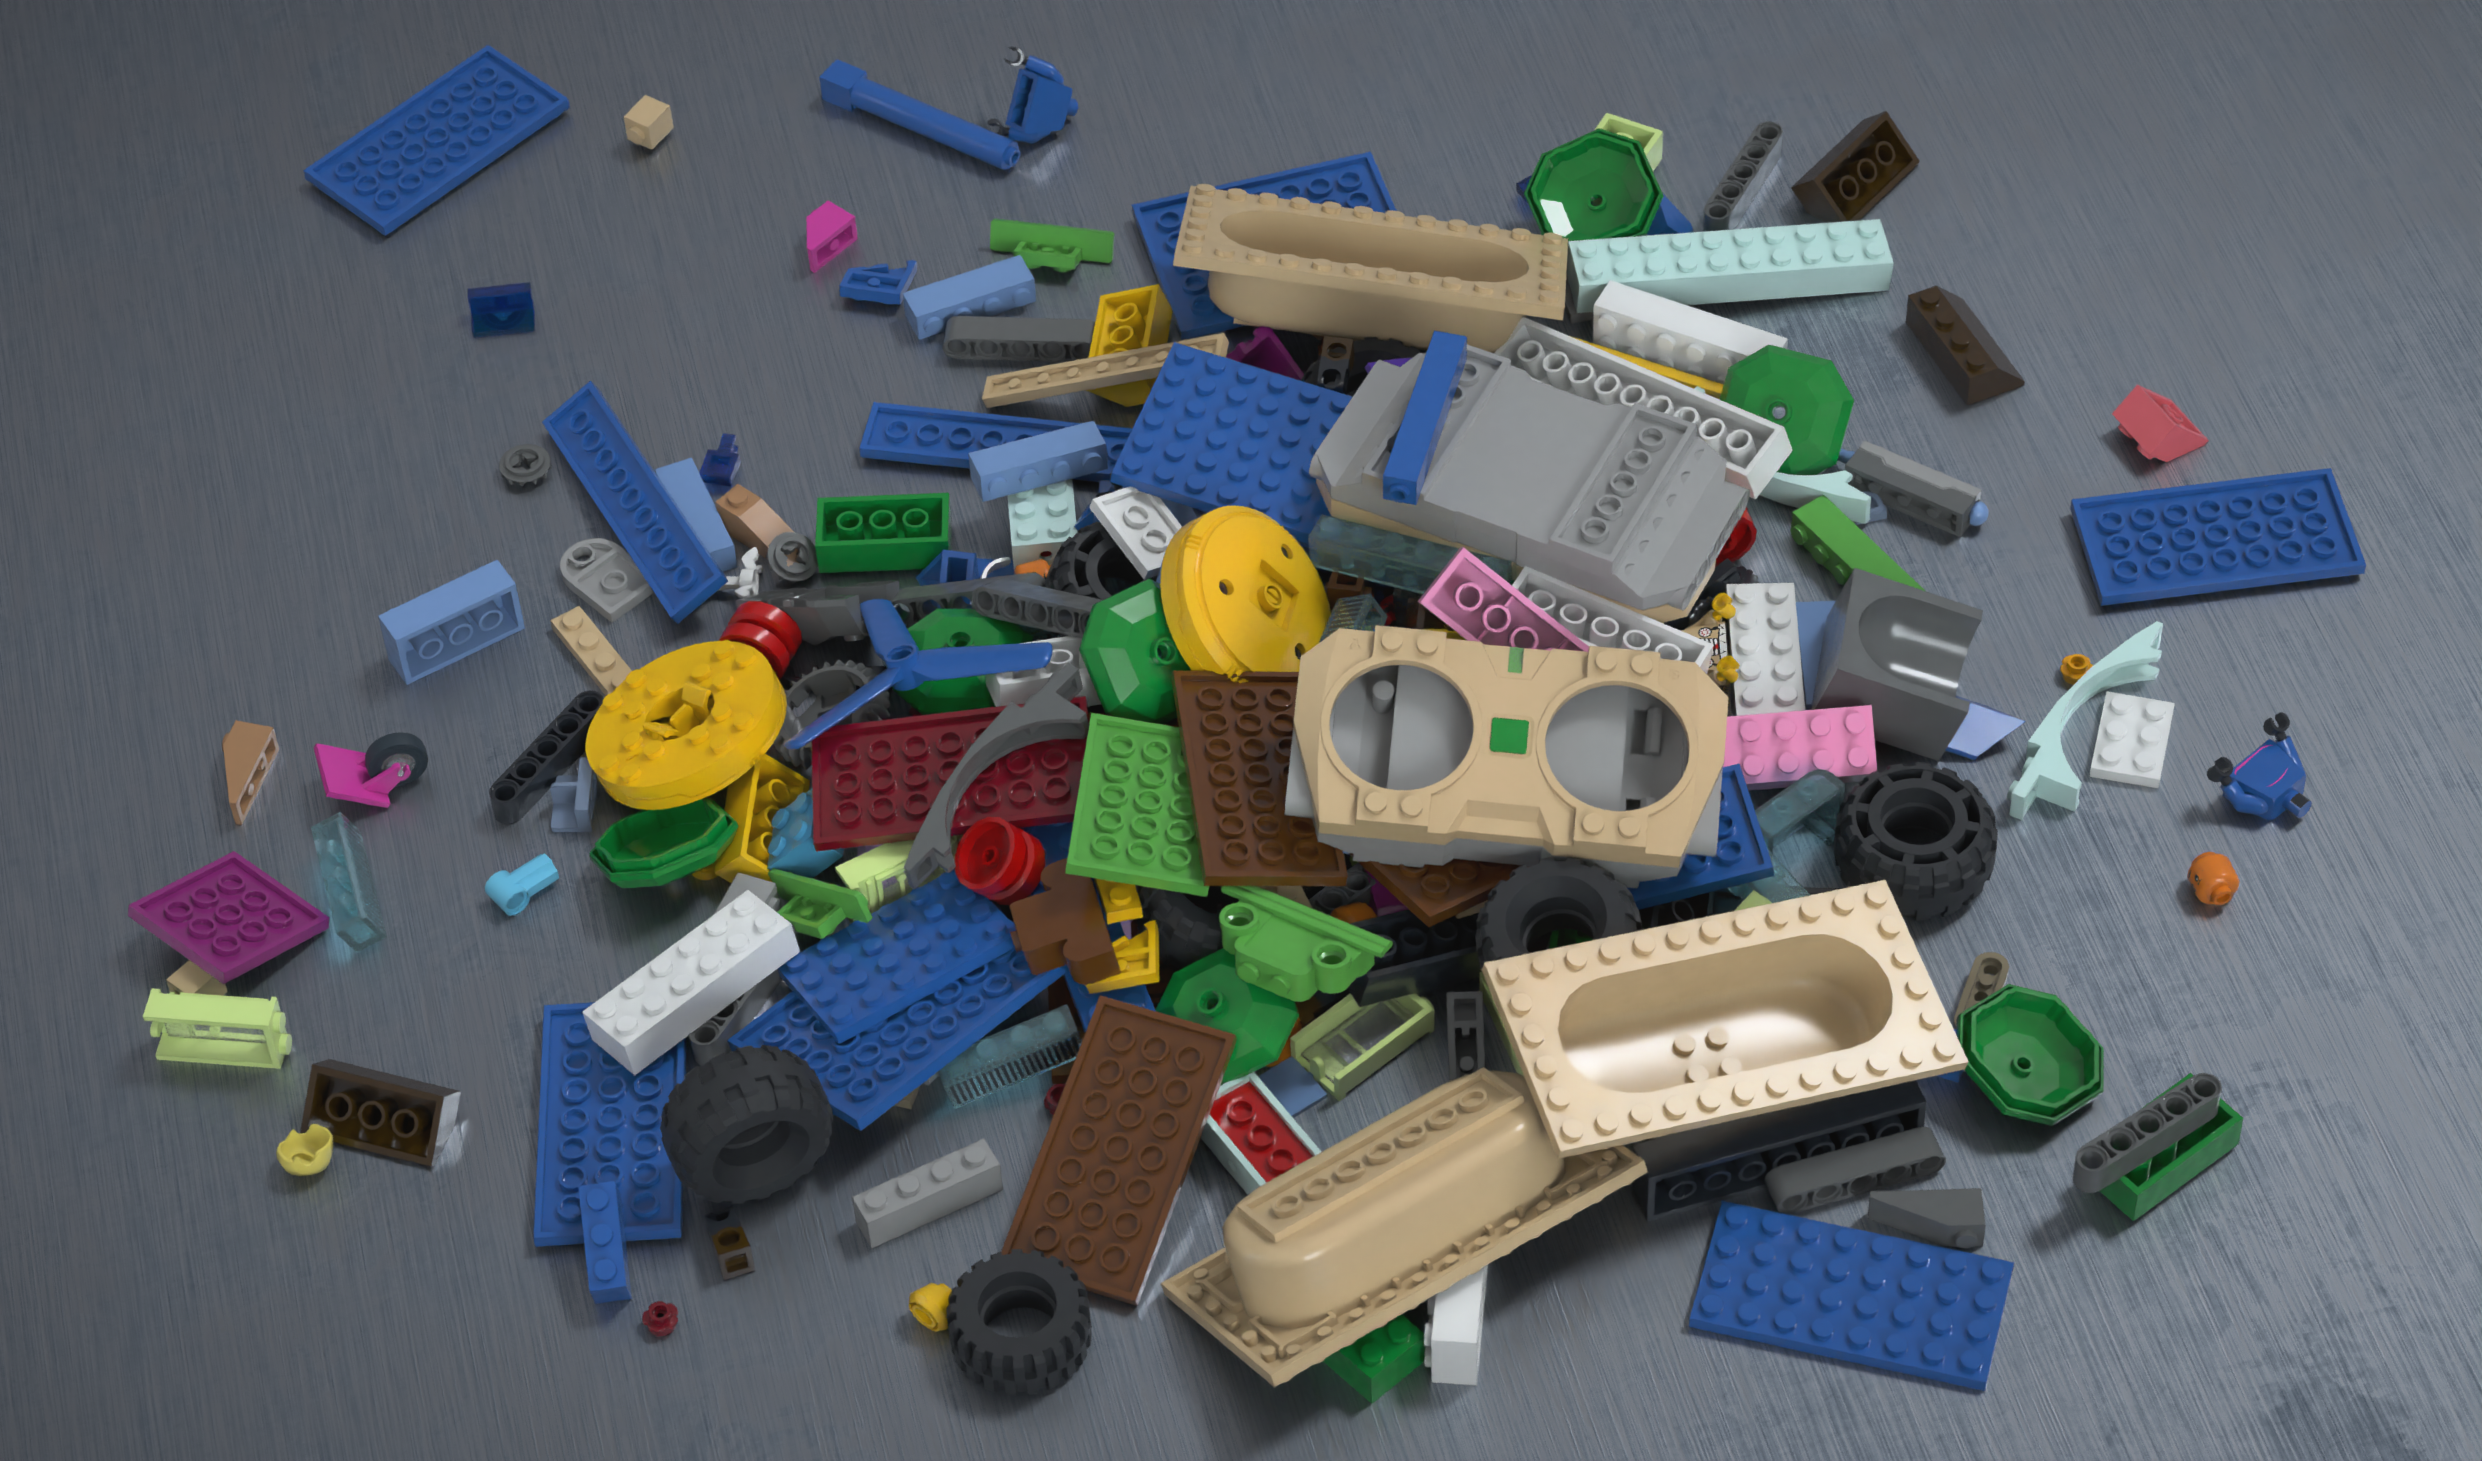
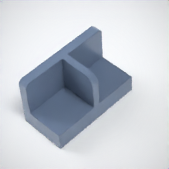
M580 757L578 775L557 776L556 782L551 784L550 792L553 801L551 830L554 833L592 832L598 778L592 770L587 757Z

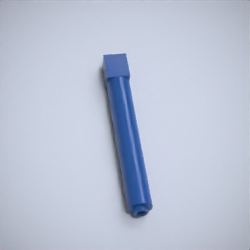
M836 59L819 76L822 100L850 112L857 107L1002 170H1008L1015 166L1020 158V150L1016 141L867 79L866 71Z

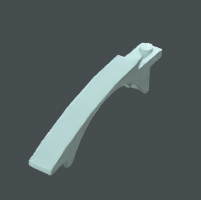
M1699 386L1695 388L1696 390L1705 393V390L1700 388ZM1846 470L1821 475H1790L1776 472L1759 494L1776 502L1797 508L1825 495L1851 521L1866 524L1870 520L1871 497L1848 484L1852 480L1853 474Z
M2156 621L2133 635L2093 665L2056 702L2028 740L2026 762L2022 769V777L2019 781L2014 780L2007 794V799L2011 801L2010 816L2022 820L2036 797L2075 812L2079 805V792L2082 782L2072 771L2065 758L2060 740L2061 732L2071 715L2083 703L2098 693L2125 683L2156 679L2159 674V668L2153 667L2149 663L2158 662L2161 657L2162 651L2158 650V648L2160 647L2163 623Z

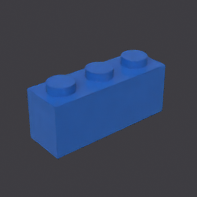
M615 1181L578 1186L589 1292L595 1304L632 1299L621 1194Z

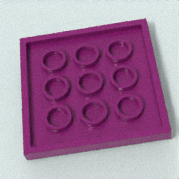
M235 851L128 905V916L222 984L233 980L329 928V917Z

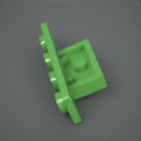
M993 219L990 228V249L1013 252V257L1021 255L1025 264L1030 269L1048 266L1053 267V270L1058 272H1069L1075 269L1081 260L1111 263L1114 257L1115 234L1112 231Z
M775 868L768 872L771 881L776 883L780 898L789 901L777 913L791 922L796 932L823 939L832 934L846 917L865 923L873 919L867 907L868 901L866 897L858 890L847 889L836 884H829Z

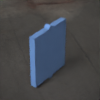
M1292 1056L1258 1076L1293 1118L1327 1098V1093L1314 1080L1313 1074L1307 1072Z

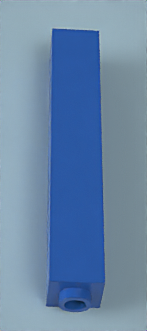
M1434 330L1383 474V499L1417 505L1467 361V336Z

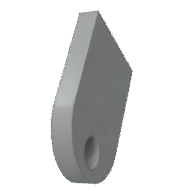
M592 538L580 541L568 548L561 558L560 570L564 584L611 623L654 593L628 552L610 540ZM581 556L591 557L586 561H576Z

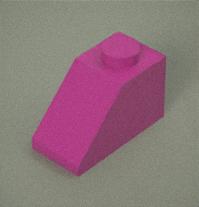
M829 200L806 217L807 252L810 271L813 273L817 272L858 239L855 216Z

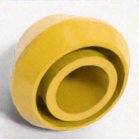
M930 1283L913 1291L909 1295L908 1304L911 1313L922 1325L932 1331L947 1330V1307L949 1306L948 1298L951 1289L943 1283L939 1285Z

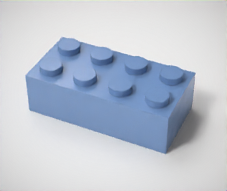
M498 559L378 615L388 660L406 685L525 629L516 583Z

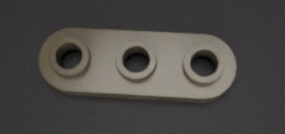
M1985 952L1975 958L1954 1015L1953 1029H1956L1957 1016L1980 1002L1978 1000L1985 999L2006 985L2009 963L2004 956L1995 952Z

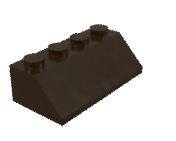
M1885 111L1863 119L1799 179L1791 189L1808 214L1826 223L1859 221L1920 160L1888 112Z
M1937 285L1908 295L1906 324L1967 406L2024 386V379L1963 298Z
M332 1059L312 1064L300 1134L306 1133L311 1124H318L329 1129L335 1143L432 1167L437 1162L455 1126L461 1091Z

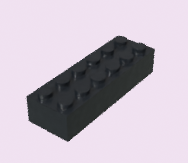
M1409 909L1350 923L1393 941V946L1382 958L1374 955V965L1365 975L1357 977L1347 988L1358 1006L1363 1007L1480 977L1482 970L1478 959L1475 938L1477 934L1476 921L1479 913L1459 919L1454 915L1431 927H1427ZM1552 932L1539 937L1528 952L1534 953L1546 950Z

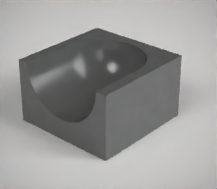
M1854 568L1826 618L1811 710L1872 705L1874 739L1876 741L1939 761L1969 711L1970 702L1956 698V691L1967 651L1982 621L1983 610Z

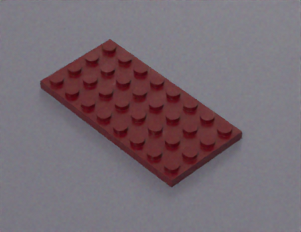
M1086 696L1073 698L1070 702L1086 713L1089 723ZM1016 704L1021 708L1024 706V704ZM1006 706L836 725L812 740L813 842L815 850L825 851L915 840L944 784L972 744ZM1087 736L1084 739H1051L1033 743L997 759L975 778L963 794L953 817L951 836L965 834L974 823L986 817H1000L1017 828L1073 822Z

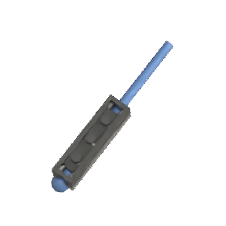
M1865 440L1856 452L1841 448L1838 461L1845 463V470L1853 474L1852 480L1848 484L1861 492L1870 491L1879 495L1884 505L1959 537L1963 535L1969 525L1979 526L1988 519V508L1980 501L1982 490L1969 483L1957 480Z

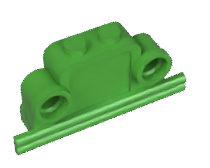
M1222 886L1221 888L1222 893L1239 899L1237 903L1223 908L1219 915L1220 927L1222 929V946L1227 952L1235 955L1236 975L1247 983H1252L1292 1001H1306L1317 990L1329 994L1340 993L1346 990L1357 977L1365 975L1374 965V955L1382 958L1393 946V941L1259 886Z

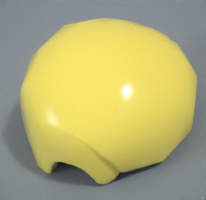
M311 1124L308 1131L302 1134L297 1133L293 1129L285 1141L279 1143L276 1151L277 1160L284 1170L292 1175L310 1176L318 1174L325 1170L330 1163L333 1153V1135L328 1128L318 1124Z

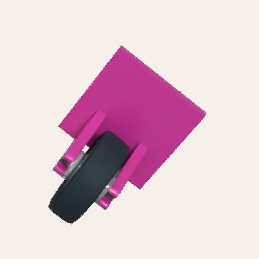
M404 732L391 733L380 737L369 746L366 753L318 743L313 747L326 797L388 808L391 804L388 793L395 786H402L413 782L424 773L428 765V755L423 742L417 736Z

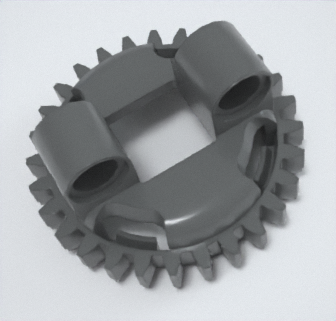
M837 660L834 666H830L828 662H825L824 667L819 670L813 666L812 673L808 675L801 673L802 679L798 682L790 681L791 688L785 690L787 699L786 716L782 728L774 741L775 748L786 762L791 760L795 767L802 764L805 770L811 767V742L796 750L786 749L784 743L854 693L856 685L862 687L876 677L877 674L872 668H867L863 663L856 665L852 660H848L845 665L842 661ZM886 690L836 725L879 721L889 717L890 714L886 709L891 706L887 698L890 696L889 692ZM813 691L816 696L815 702L804 714L796 717L792 711L793 708H798L809 697L808 693Z

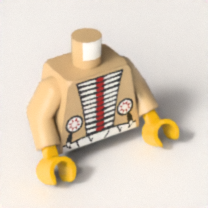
M1720 593L1712 601V608L1714 610H1710L1698 622L1681 631L1714 644L1707 675L1724 693L1731 692L1730 683L1738 679V673L1735 670L1740 667V664L1732 656L1728 655L1725 622H1722V617L1725 619L1733 618L1736 609L1732 605L1733 599L1726 593Z

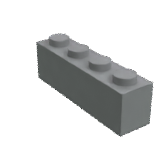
M983 1138L853 1196L852 1201L856 1223L871 1249L1002 1191L1000 1163Z

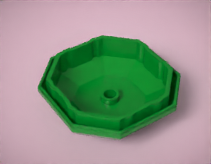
M1600 128L1541 154L1524 192L1541 234L1556 233L1568 239V241L1647 236L1664 197L1640 141ZM1602 199V203L1599 206H1593V201Z
M1770 344L1728 368L1719 399L1785 428L1793 451L1777 472L1790 475H1819L1837 464L1855 402L1832 360ZM1779 407L1785 409V416L1781 419L1774 417V411Z
M1147 579L1093 604L1079 651L1106 714L1113 717L1164 725L1177 718L1171 681L1173 671H1191V669L1180 654L1167 625L1163 611L1160 583ZM1157 648H1160L1162 652L1161 658L1158 655Z
M936 609L908 628L919 651L944 647L1019 644L1033 641V636L1018 624L982 616L975 609ZM985 675L924 681L920 686L906 691H899L893 688L895 693L921 715L996 707L986 685Z
M706 797L679 807L642 810L614 822L597 840L595 847L589 853V857L611 882L621 888L667 885L714 863L732 843L738 830V824L714 800L707 799Z
M1224 948L1173 973L1155 1009L1156 1012L1236 1035L1237 1042L1221 1085L1244 1077L1278 1060L1299 1017L1295 1001L1278 996L1271 991L1240 979L1236 975L1235 955L1227 952Z
M2007 984L1957 1016L1956 1036L1968 1060L1964 1072L2001 1114L2053 1126L2104 1092V1048L2057 995Z

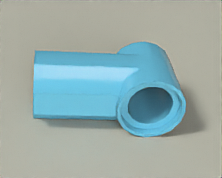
M545 853L543 855L540 854L511 873L506 870L496 872L487 881L485 892L507 915H516L526 908L532 895L559 879L558 870Z

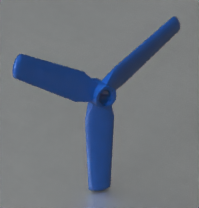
M886 599L864 601L860 604V610L875 653L886 663L887 668L784 743V747L789 750L802 748L892 686L896 690L906 691L920 686L924 681H938L1044 668L1051 660L1052 644L1041 642L963 646L919 651L918 646L891 601Z

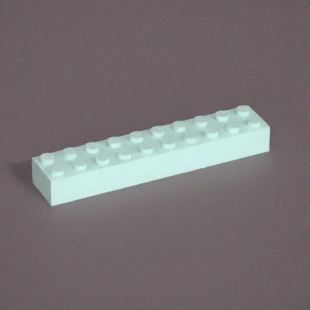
M1880 219L1568 241L1566 273L1576 313L1594 312V304L1610 280L1684 305L1889 291L1894 262Z

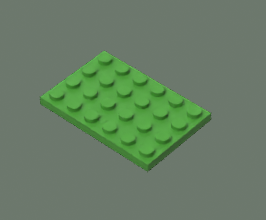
M1091 713L1065 870L1066 874L1207 897L1209 886H1204L1179 727Z

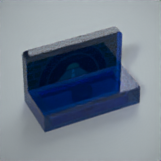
M530 282L467 289L473 337L536 330L535 303Z

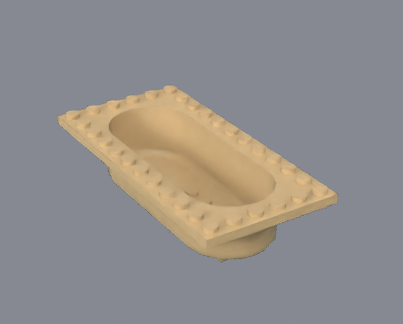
M1198 184L1197 186H1190L1174 253L1173 266L1208 270L1210 298L1223 313L1234 317L1233 323L1256 327L1264 326L1271 329L1320 336L1350 338L1356 341L1364 340V337H1377L1379 340L1388 341L1391 338L1402 341L1403 345L1408 348L1413 346L1420 350H1428L1435 330L1467 336L1468 345L1495 353L1497 349L1508 341L1521 318H1526V315L1563 321L1568 239L1556 233L1538 235L1531 234L1529 230L1515 228L1509 231L1499 229L1498 226L1493 224L1474 226L1458 219L1445 222L1438 221L1429 215L1410 217L1405 216L1402 212L1393 210L1381 213L1374 212L1371 208L1365 206H1356L1353 209L1341 207L1336 202L1317 204L1310 203L1308 199L1302 197H1294L1289 200L1278 198L1277 195L1272 193L1253 195L1247 194L1242 189L1232 188L1225 191L1215 189L1214 186L1209 184Z
M1886 880L1485 962L1481 969L1557 1159L1964 1070L1968 1064L1965 1053Z
M1483 1067L1472 1074L1440 1085L1256 1188L1235 1205L1222 1227L1224 1248L1161 1283L1166 1297L1272 1386L1276 1387L1281 1383L1289 1381L1293 1376L1310 1366L1322 1362L1326 1357L1343 1347L1353 1344L1357 1339L1376 1328L1383 1327L1388 1321L1402 1313L1416 1308L1421 1302L1435 1294L1447 1290L1451 1285L1468 1275L1478 1272L1482 1267L1494 1260L1508 1255L1513 1249L1527 1241L1539 1237L1543 1232L1560 1222L1572 1218L1574 1214L1586 1207L1600 1202L1612 1192L1631 1184L1635 1179L1647 1173L1645 1160L1623 1145L1557 1159L1525 1077L1519 1073L1497 1070L1489 1071Z

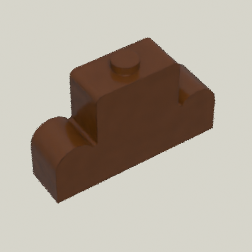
M1067 858L1053 862L1043 869L1041 882L1045 892L1013 902L1010 905L1016 930L1010 932L1016 952L1023 951L1031 974L1038 975L1067 965L1073 980L1079 984L1087 985L1120 974L1121 970L1092 878L1066 874Z

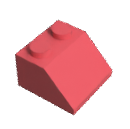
M2138 384L2112 413L2120 422L2119 430L2128 438H2134L2139 443L2136 447L2138 451L2150 460L2155 457L2168 462L2205 446L2209 441L2171 399Z

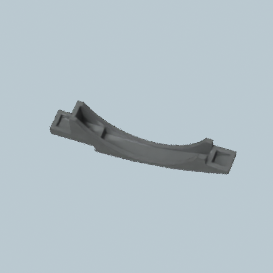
M1068 662L1060 671L1054 672L1047 684L1036 694L1031 695L1022 708L1011 701L972 744L940 790L913 842L904 865L911 888L915 890L938 866L948 873L956 867L951 848L953 817L963 794L982 771L997 759L1026 745L1051 739H1084L1088 735L1089 723L1086 713L1070 702L1083 689L1077 667Z

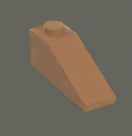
M736 484L715 502L716 509L728 534L750 549L756 547L758 554L766 558L769 544L776 536L785 532H794L762 498L739 484ZM797 549L791 552L790 555H786L788 557L787 566L797 562Z
M235 720L230 732L226 733L223 738L222 751L224 752L229 804L235 824L242 825L279 751L274 727Z

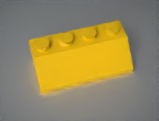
M1159 284L1100 295L1089 358L1167 343L1172 319V308ZM1157 377L1086 391L1130 407L1145 404Z
M764 754L751 769L728 785L725 811L737 822L738 830L732 843L716 860L714 874L730 883L733 882L737 873L772 882L768 875L770 870L767 869L770 854L768 853V847L774 828L772 826V819L778 810L786 808L801 793H806L809 790L810 780Z

